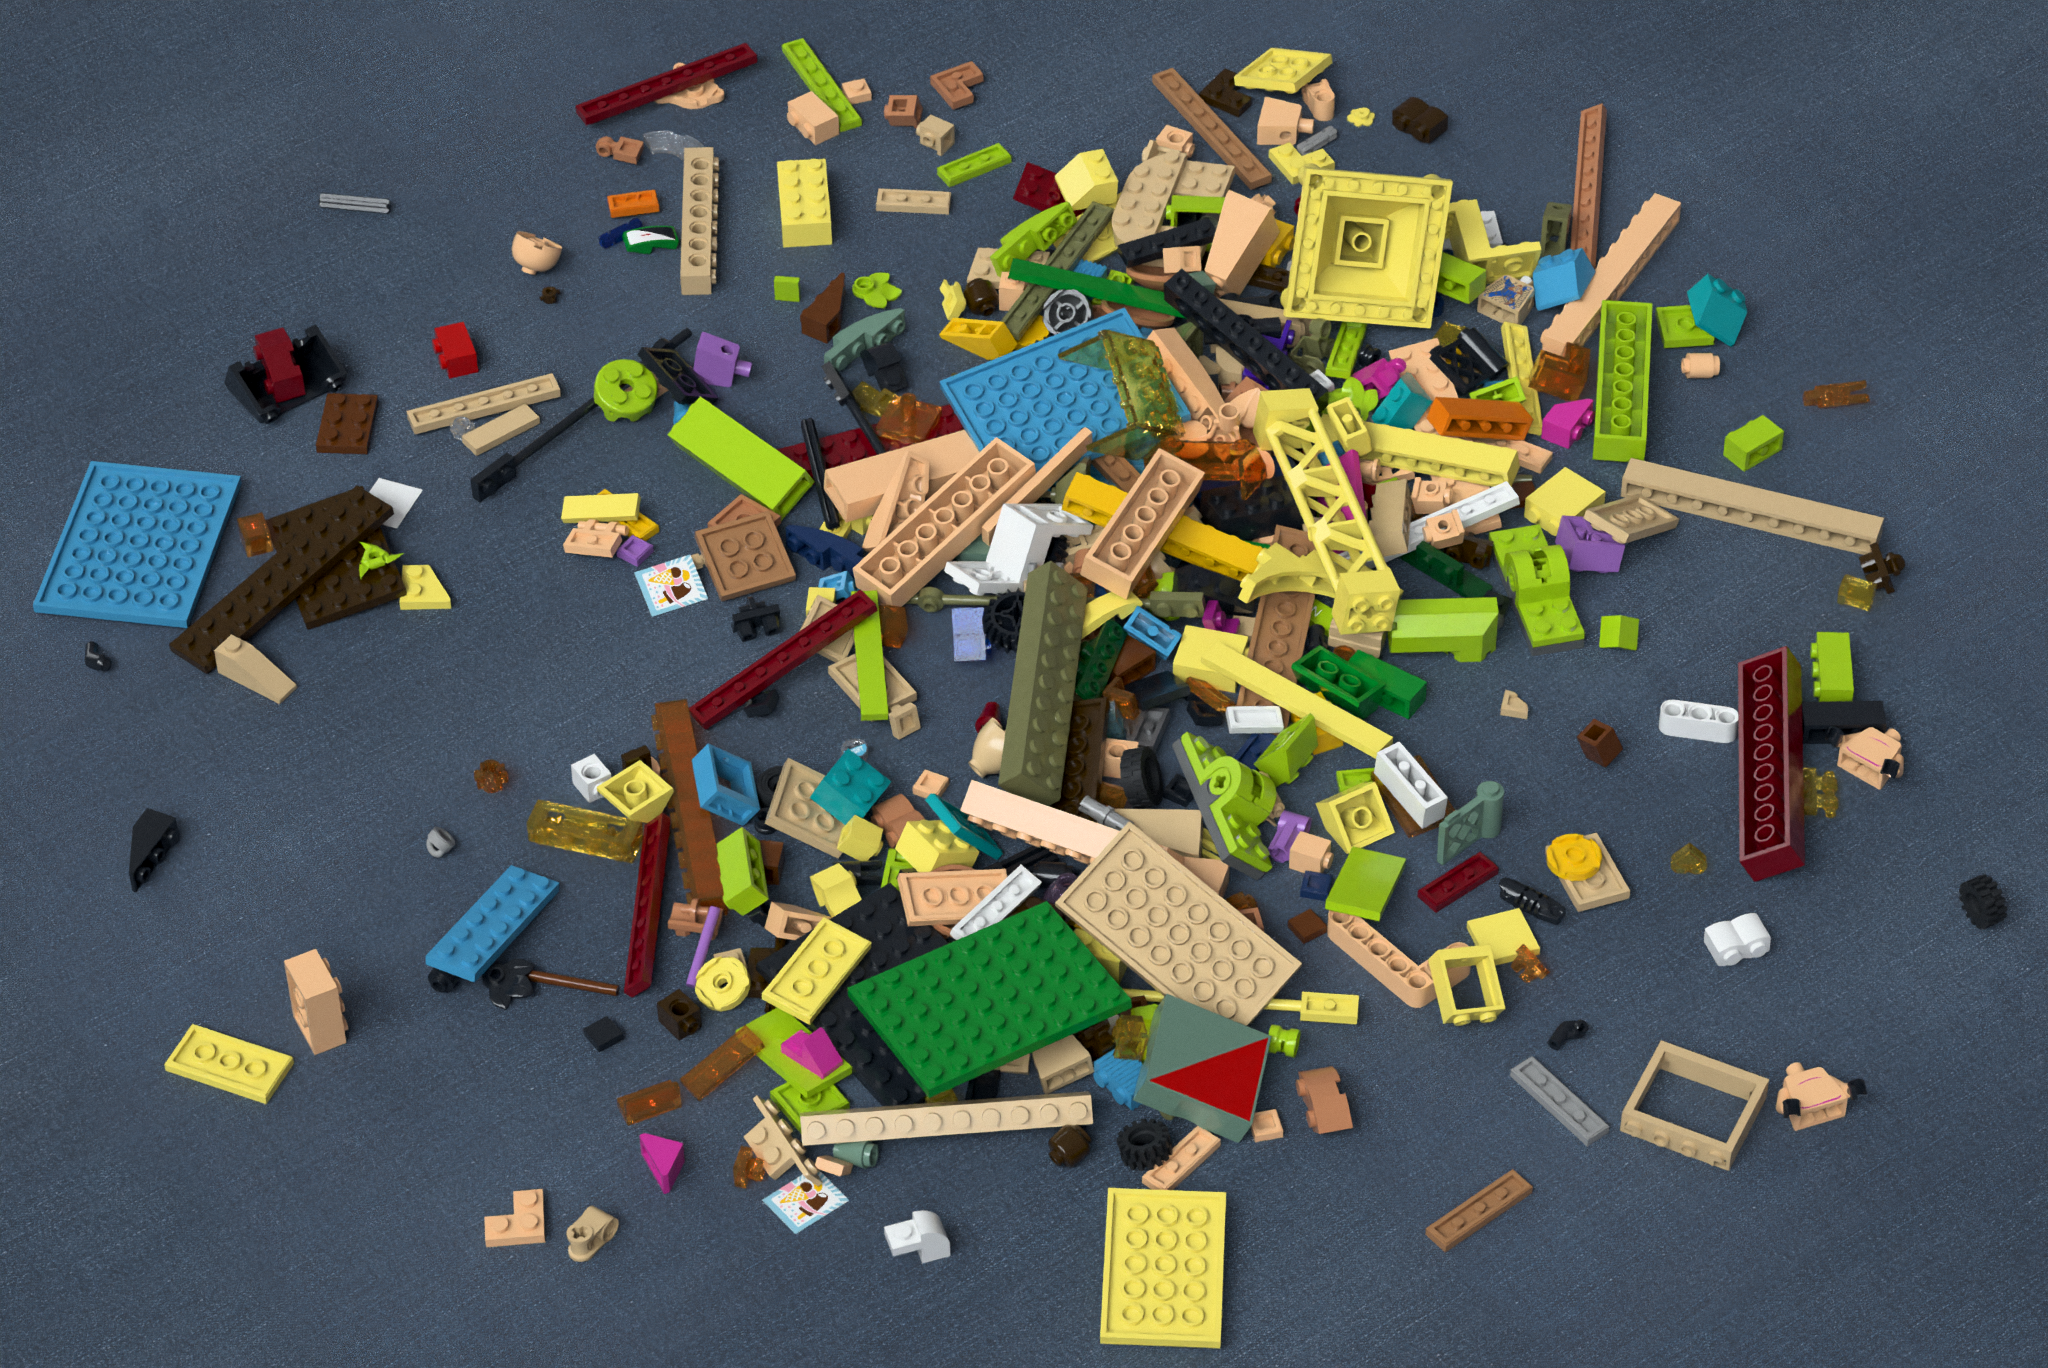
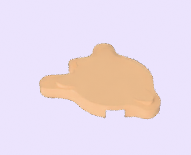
M677 63L674 65L673 69L684 66L685 64ZM711 79L702 84L684 89L681 92L655 100V102L658 104L671 103L687 109H700L723 101L725 96L723 89L714 83V79Z

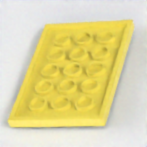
M1108 1188L1100 1344L1221 1348L1226 1192Z

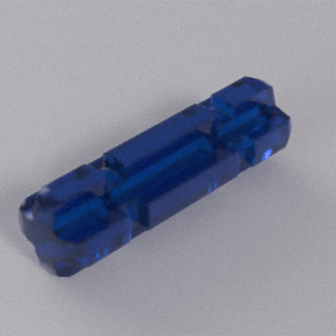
M634 218L628 221L629 224L624 223L610 230L609 234L606 232L598 237L600 246L607 249L614 245L613 242L617 244L623 241V232L643 227V223L638 218Z

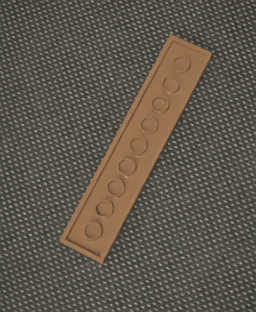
M1276 525L1272 545L1277 542L1299 558L1302 555L1307 556L1310 552L1316 550L1313 541L1308 539V532ZM1284 591L1260 596L1247 658L1296 684L1297 679L1291 666L1303 655L1315 593ZM1242 685L1240 686L1236 706H1279ZM1280 707L1285 729L1288 726L1290 711Z

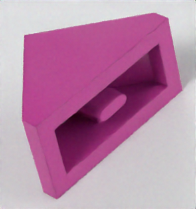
M643 1133L639 1135L641 1154L663 1193L667 1194L671 1191L685 1162L683 1143Z

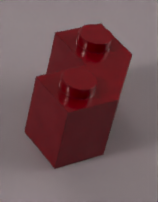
M284 327L254 335L256 346H253V353L257 361L261 360L266 369L267 379L264 380V386L267 394H272L276 403L306 395L300 366L296 365L292 353L294 348Z

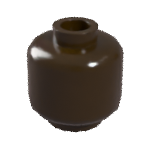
M976 278L966 285L963 295L970 312L974 315H991L999 304V295L993 284L989 280Z
M1076 1124L1074 1127L1065 1125L1048 1140L1051 1150L1048 1156L1059 1167L1064 1164L1069 1168H1073L1090 1153L1091 1148L1089 1144L1092 1141L1079 1125Z

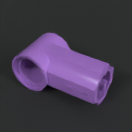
M1287 810L1282 812L1277 832L1268 847V851L1274 858V861L1280 863L1289 861L1290 848L1299 832L1309 833L1312 823L1310 817Z

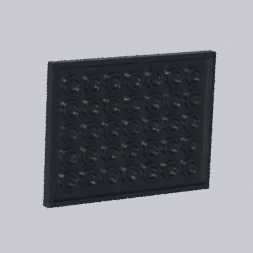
M889 883L829 919L870 941L871 949L810 1025L807 1024V1026L813 1032L820 1027L825 1030L840 1057L852 1066V1074L882 1106L923 1104L928 1096L849 998L847 988L949 944L932 925H907L901 894ZM813 930L756 963V971L770 984Z

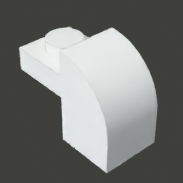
M931 1211L912 1212V1220L884 1227V1234L893 1256L917 1250L922 1264L950 1256V1242L939 1216Z

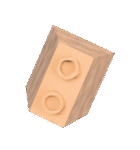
M1228 190L1205 267V273L1216 283L1214 296L1217 298L1226 293H1236L1240 296L1280 232L1270 207L1231 190Z

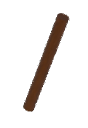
M536 970L527 975V978L533 982L618 996L619 985Z

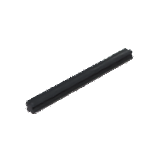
M812 418L802 419L801 430L825 525L829 530L833 528L838 529L840 520L837 508L824 490L825 470L827 469L815 422Z

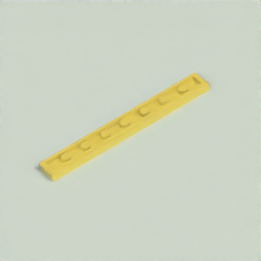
M1218 641L1201 656L1202 664L1300 718L1311 713L1315 718V726L1375 759L1377 752L1393 744V737Z

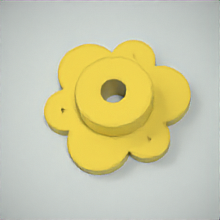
M1368 108L1353 109L1351 114L1347 116V120L1350 123H1354L1357 127L1362 125L1371 126L1375 118V114L1370 113Z

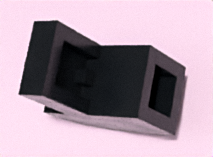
M890 342L865 349L860 353L868 376L875 375L883 396L908 387L899 364L902 360Z

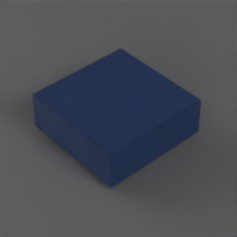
M1305 870L1300 897L1326 901L1330 893L1333 875Z

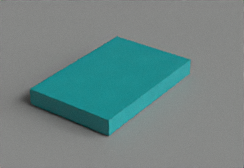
M931 793L925 799L955 836L995 860L1001 857L1003 854L1002 849L985 829L968 821V815L961 812V809L934 793Z

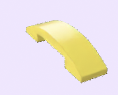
M1110 592L1087 603L1081 640L1115 615L1123 620L1134 612L1137 606L1141 607L1143 605L1142 601L1133 592H1131L1127 600Z

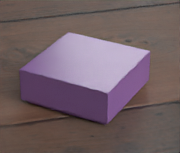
M632 535L617 549V557L638 567L654 552L653 545Z

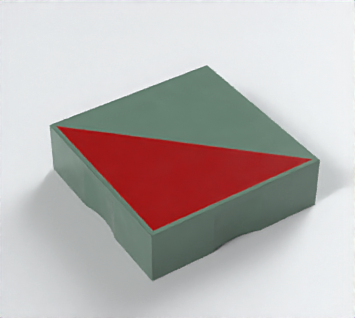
M1166 994L1153 1014L1146 1043L1147 1054L1140 1068L1133 1101L1168 1115L1184 1118L1205 1130L1239 1143L1253 1123L1272 1036Z

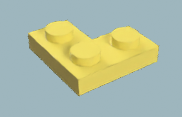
M1290 142L1269 149V158L1292 185L1299 183L1298 173L1305 164L1313 163L1323 169L1335 170V162L1324 149L1303 156L1300 155Z

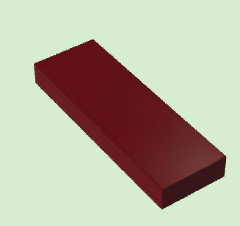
M1478 852L1419 889L1417 897L1437 913L1496 876L1499 867L1482 852Z

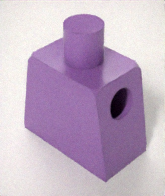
M702 332L696 349L693 370L706 385L730 387L732 386L735 374L745 377L750 376L752 363L739 360L740 346L738 344Z

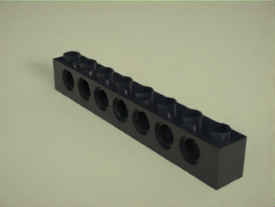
M1180 269L1164 283V300L1271 390L1310 388L1319 408L1318 413L1328 406V390L1187 272Z

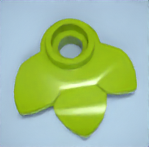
M874 273L869 277H859L852 286V292L856 297L864 299L867 305L875 308L887 307V302L897 299L902 294L901 289L888 283L889 273Z
M1349 377L1344 382L1342 393L1328 392V405L1349 397L1364 421H1367L1368 413L1375 409L1378 404L1377 390L1370 389L1365 391L1361 382L1354 377Z

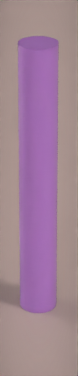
M714 906L709 908L688 975L686 986L690 988H695L696 976L704 965L719 917L720 909Z

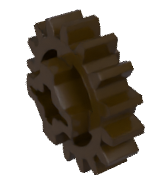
M1108 1019L1072 1034L1087 1049L1089 1054L1093 1053L1095 1058L1105 1055L1114 1046L1111 1042L1113 1037L1108 1033L1111 1027Z

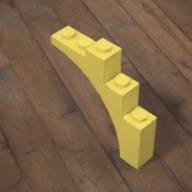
M1276 542L1268 549L1263 548L1256 559L1259 563L1252 575L1248 573L1243 578L1240 584L1242 590L1238 597L1247 604L1257 597L1274 592H1309L1335 598V592L1316 550H1313L1307 556L1302 555L1299 558ZM1334 563L1339 576L1340 573H1347V569ZM1400 588V595H1399V599H1398V600H1400V598H1401V596H1402V594H1403V592H1404V590H1402L1401 588Z

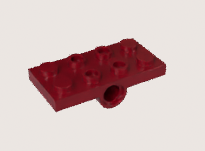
M1027 162L1013 200L1040 211L1065 202L1055 180L1057 173ZM1086 209L1075 210V216L1083 214Z

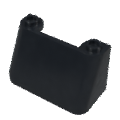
M316 324L305 329L306 337L300 340L297 338L292 340L294 348L292 353L296 365L300 366L306 395L276 403L272 394L268 395L266 392L264 380L267 379V375L261 360L253 364L248 361L244 366L238 361L228 367L224 384L230 393L259 423L265 422L270 424L278 419L279 415L328 391L336 392L344 386L343 382L346 379L347 372Z

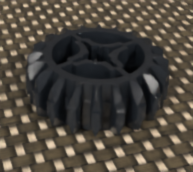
M1019 587L1016 592H1011L1007 589L1006 595L998 593L997 600L990 599L989 606L985 607L982 618L984 634L988 637L990 644H995L997 650L1004 648L1007 654L1011 650H1015L1017 653L1025 598V592H1022Z

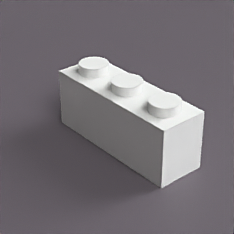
M1400 742L1377 752L1374 774L1422 829L1444 818L1448 797Z

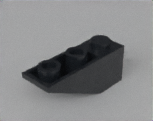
M147 808L133 825L129 864L132 891L137 892L141 885L148 881L151 872L157 864L163 861L170 847L177 843L179 831L175 817Z

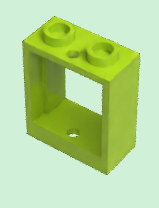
M1172 195L1171 205H1166V219L1171 220V226L1178 227V212L1221 214L1225 197ZM1212 243L1207 245L1205 251L1210 252Z

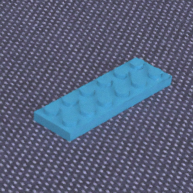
M511 865L426 955V965L475 983L559 892V882Z

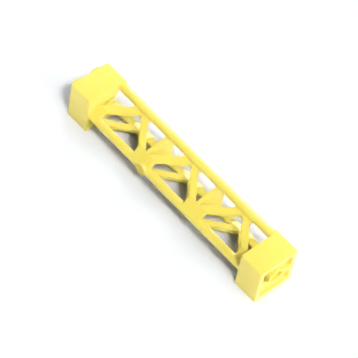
M1310 388L1260 391L1253 434L1261 451L1273 450L1308 530V539L1313 541L1335 592L1331 614L1340 635L1391 631L1400 588L1391 568L1387 566L1318 413L1319 408ZM1310 420L1316 432L1305 430L1309 426ZM1302 448L1305 455L1295 449ZM1325 452L1330 463L1329 466H1322L1317 458L1319 453ZM1286 454L1299 461V464L1293 469ZM1308 496L1324 497L1328 508ZM1349 505L1354 516L1353 520H1346L1343 512H1341L1342 507ZM1310 508L1324 515L1322 519L1315 522ZM1331 550L1348 551L1352 562ZM1373 560L1377 570L1369 571L1365 564ZM1333 562L1347 569V573H1340L1339 576Z

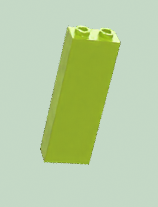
M701 396L689 407L686 414L679 422L674 424L668 433L669 438L678 448L751 500L780 515L781 521L814 483V480L805 469Z

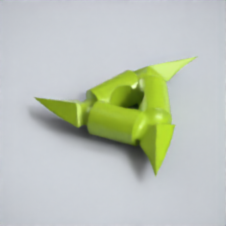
M360 542L365 548L361 564H359L360 578L368 571V568L373 570L385 566V563L392 562L404 553L389 555L388 552L377 545Z

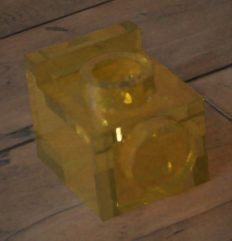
M1120 1014V1017L1116 1020V1026L1112 1028V1042L1116 1044L1113 1056L1118 1059L1142 1060L1149 1039L1143 1017Z

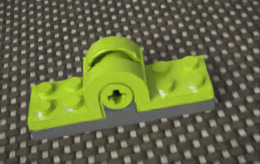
M1540 524L1489 532V541H1494L1491 553L1492 559L1507 596L1512 598L1511 606L1531 655L1538 656L1583 648L1585 632L1570 599L1569 566L1561 545L1548 546Z
M1186 732L1181 736V739L1179 738L1172 744V747L1220 859L1223 863L1258 880L1273 867L1268 857L1270 853L1260 839L1261 832L1257 826L1271 814L1276 801L1275 784L1267 776L1250 769L1247 765L1233 757L1227 756L1221 747H1214L1203 737H1196Z

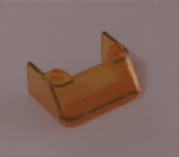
M1165 437L1143 458L1145 469L1160 448L1205 472L1203 480L1240 481L1242 500H1247L1267 477L1266 464L1256 445L1250 442L1249 439H1238L1234 442L1176 440L1174 437Z

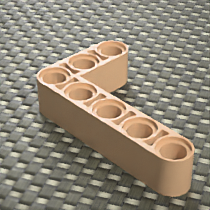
M1329 910L1327 934L1330 940L1402 1001L1411 1007L1421 1008L1437 998L1428 960L1418 966L1361 917ZM1456 942L1444 949L1469 947V945ZM1471 966L1446 968L1451 988L1469 976Z

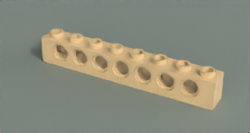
M713 147L684 148L680 272L682 295L712 294V284H716V269L712 268H717V255L713 253L717 251V237H713V235H718L717 220L713 221V219H718V205H714V203H718V189H714V187H719L718 173H715L719 172V157H714Z

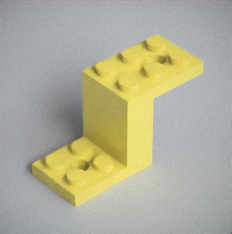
M1464 199L1449 204L1444 239H1450L1456 258L1486 269V284L1493 283L1503 275H1509L1515 279H1521L1523 276L1533 277L1532 273L1538 265L1542 250L1539 241L1522 242L1511 246L1500 245L1491 248L1477 199Z

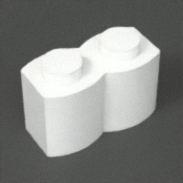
M1757 913L1744 914L1732 921L1718 922L1705 929L1704 943L1718 966L1735 965L1743 958H1758L1770 950L1771 937Z

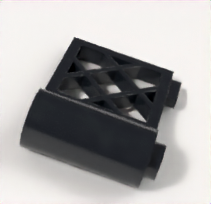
M1466 327L1459 333L1456 341L1445 347L1438 345L1429 352L1431 354L1429 359L1463 394L1489 379L1493 381L1509 366V362L1475 327L1471 329ZM1456 348H1458L1465 356L1456 354ZM1441 357L1451 360V364H1447ZM1458 363L1465 364L1467 370L1458 367ZM1473 367L1479 369L1484 375L1474 372ZM1459 375L1467 377L1469 383L1466 384Z

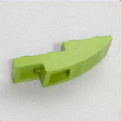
M1066 201L1042 211L1000 239L1002 246L990 256L997 276L1001 277L1002 272L1010 271L1013 258L1026 260L1037 249L1045 251L1078 222L1070 202Z

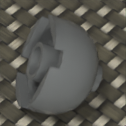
M1074 289L1058 290L1050 295L1044 304L1043 323L1047 330L1054 335L1094 319L1093 307L1088 298Z

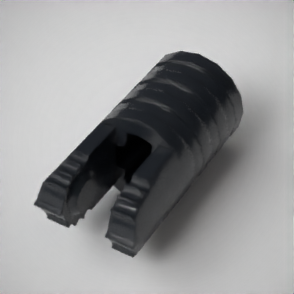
M882 861L832 862V866L839 863L847 871L850 870L856 878V886H876L882 884L883 878L881 876H861V871L880 870L882 868Z

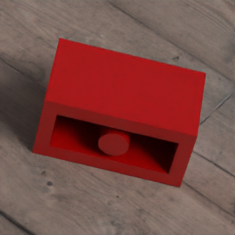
M464 322L434 328L436 339H432L433 350L435 354H440L438 355L441 370L446 369L449 379L478 372L476 351Z

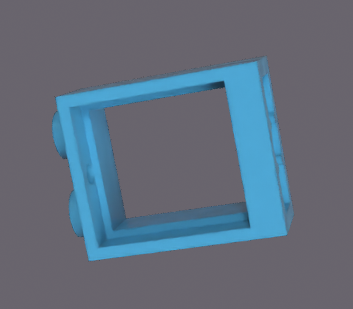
M709 743L692 759L701 808L742 826L760 810L751 762ZM717 776L730 781L731 789L720 785Z

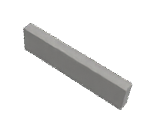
M1533 1056L1511 1069L1510 1076L1586 1146L1609 1133L1610 1126Z

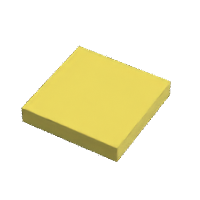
M1520 908L1467 921V929L1475 945L1490 944L1495 966L1540 954V947Z

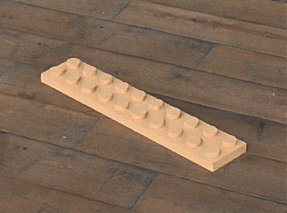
M1438 338L1390 350V360L1398 357L1403 359L1407 365L1406 369L1401 372L1400 378L1406 372H1410L1433 402L1435 397L1458 398L1454 384L1429 359L1431 357L1430 350L1440 345ZM1433 402L1413 427L1414 431L1439 435L1426 418ZM1445 436L1473 442L1472 437ZM1430 475L1431 481H1447L1448 487L1453 490V501L1448 506L1489 489V486ZM1499 514L1464 528V535L1468 536L1469 532L1476 535L1502 528Z

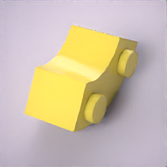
M839 863L810 876L819 906L825 905L831 917L836 916L862 900L856 888L857 881L854 874L850 870L847 871Z

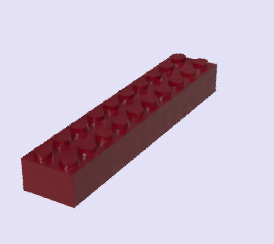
M1787 646L1738 663L1739 861L1754 882L1805 865L1801 665Z

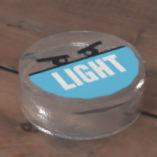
M849 739L842 744L841 756L849 748L864 761L867 760L868 745L863 740Z

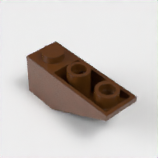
M841 272L821 294L816 296L814 302L802 311L800 316L802 334L827 344L841 330L846 294L845 273Z

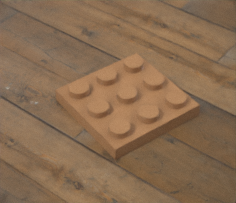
M769 511L695 531L696 542L721 602L795 581L796 574Z

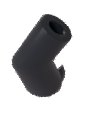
M88 642L85 645L86 666L97 671H108L112 665L111 659L105 657L104 654L98 653L99 645L96 642Z
M1584 1020L1562 1022L1548 1040V1045L1554 1050H1559L1566 1040L1584 1037L1588 1032V1024Z

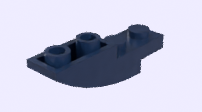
M797 525L785 527L786 545L792 552H796L810 564L817 566L823 571L832 566L838 572L848 571L854 579L852 568L864 558L862 547L841 536L816 528Z

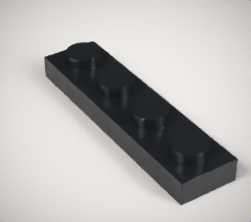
M1205 218L1118 245V254L1127 268H1131L1163 258V248L1202 246L1212 243L1216 229L1209 218Z

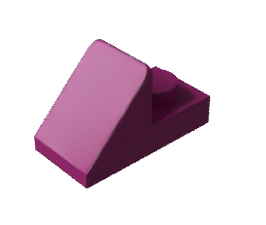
M822 1027L810 1035L799 1030L781 1044V1052L822 1079L843 1065L842 1058Z

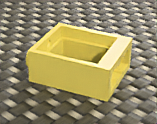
M1490 944L1437 950L1428 959L1443 1024L1454 1023L1455 1026L1469 1024L1473 1020L1488 1023L1495 1021L1497 1016L1506 1009ZM1476 965L1486 1007L1456 1010L1446 968Z

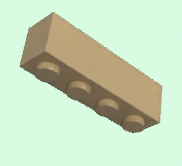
M1407 478L1376 484V492L1372 495L1373 507L1370 508L1372 520H1369V526L1383 557L1407 553L1413 504Z

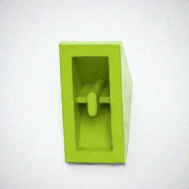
M1518 376L1469 393L1471 399L1520 403L1526 401Z

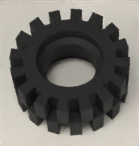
M1987 874L1979 875L1963 882L1959 889V893L1962 895L1959 896V899L1964 904L1961 907L1963 910H1966V917L1968 919L1971 918V923L1973 925L1976 924L1978 929H1985L2005 920L2004 918L2007 916L2005 913L2007 906L2004 905L2006 900L2001 896L2003 892L1997 888V882H1992V877H1987Z
M1145 1118L1141 1119V1123L1138 1124L1135 1120L1131 1122V1127L1126 1125L1123 1127L1124 1131L1118 1133L1117 1144L1124 1165L1126 1167L1129 1166L1132 1170H1135L1136 1167H1138L1139 1171H1144V1167L1152 1170L1154 1169L1153 1165L1162 1166V1160L1167 1162L1169 1155H1172L1173 1147L1168 1128L1160 1120L1156 1123V1120L1151 1118L1147 1122Z

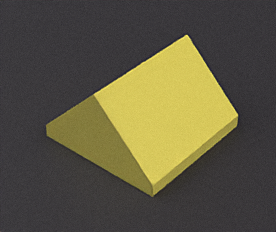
M641 760L596 787L602 796L630 820L649 823L663 812L674 792L667 782Z

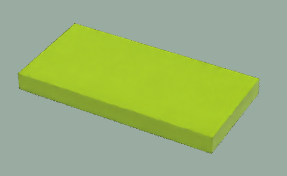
M1352 847L1326 899L1325 909L1380 921L1403 873L1406 858Z
M779 1008L771 1010L736 1030V1038L807 1099L852 1074V1066L842 1058L843 1065L822 1079L781 1052V1044L799 1030L809 1035L812 1032L792 1015Z

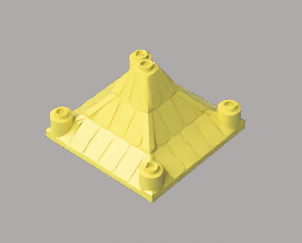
M1313 163L1302 166L1298 173V180L1302 185L1289 284L1280 297V302L1284 307L1283 315L1295 318H1322L1332 321L1431 328L1453 181L1451 179H1442L1435 174L1414 177L1323 169Z

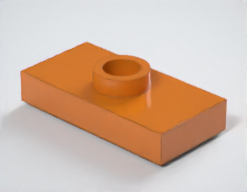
M656 190L607 196L611 218L659 212Z

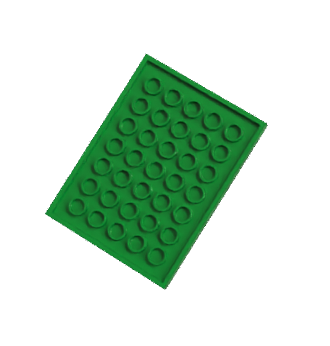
M1048 901L847 988L849 998L929 1098L1132 1008L1131 998Z

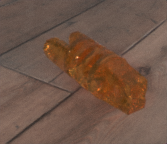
M1866 380L1815 386L1814 390L1804 391L1802 395L1804 406L1818 405V408L1868 403L1870 402L1868 394L1850 395L1851 391H1859L1866 388Z

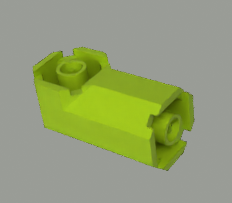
M1497 597L1398 600L1392 630L1387 631L1389 653L1444 652L1448 655L1449 651L1454 654V659L1458 662H1481L1486 658V654L1489 651L1492 653L1496 650L1498 625Z

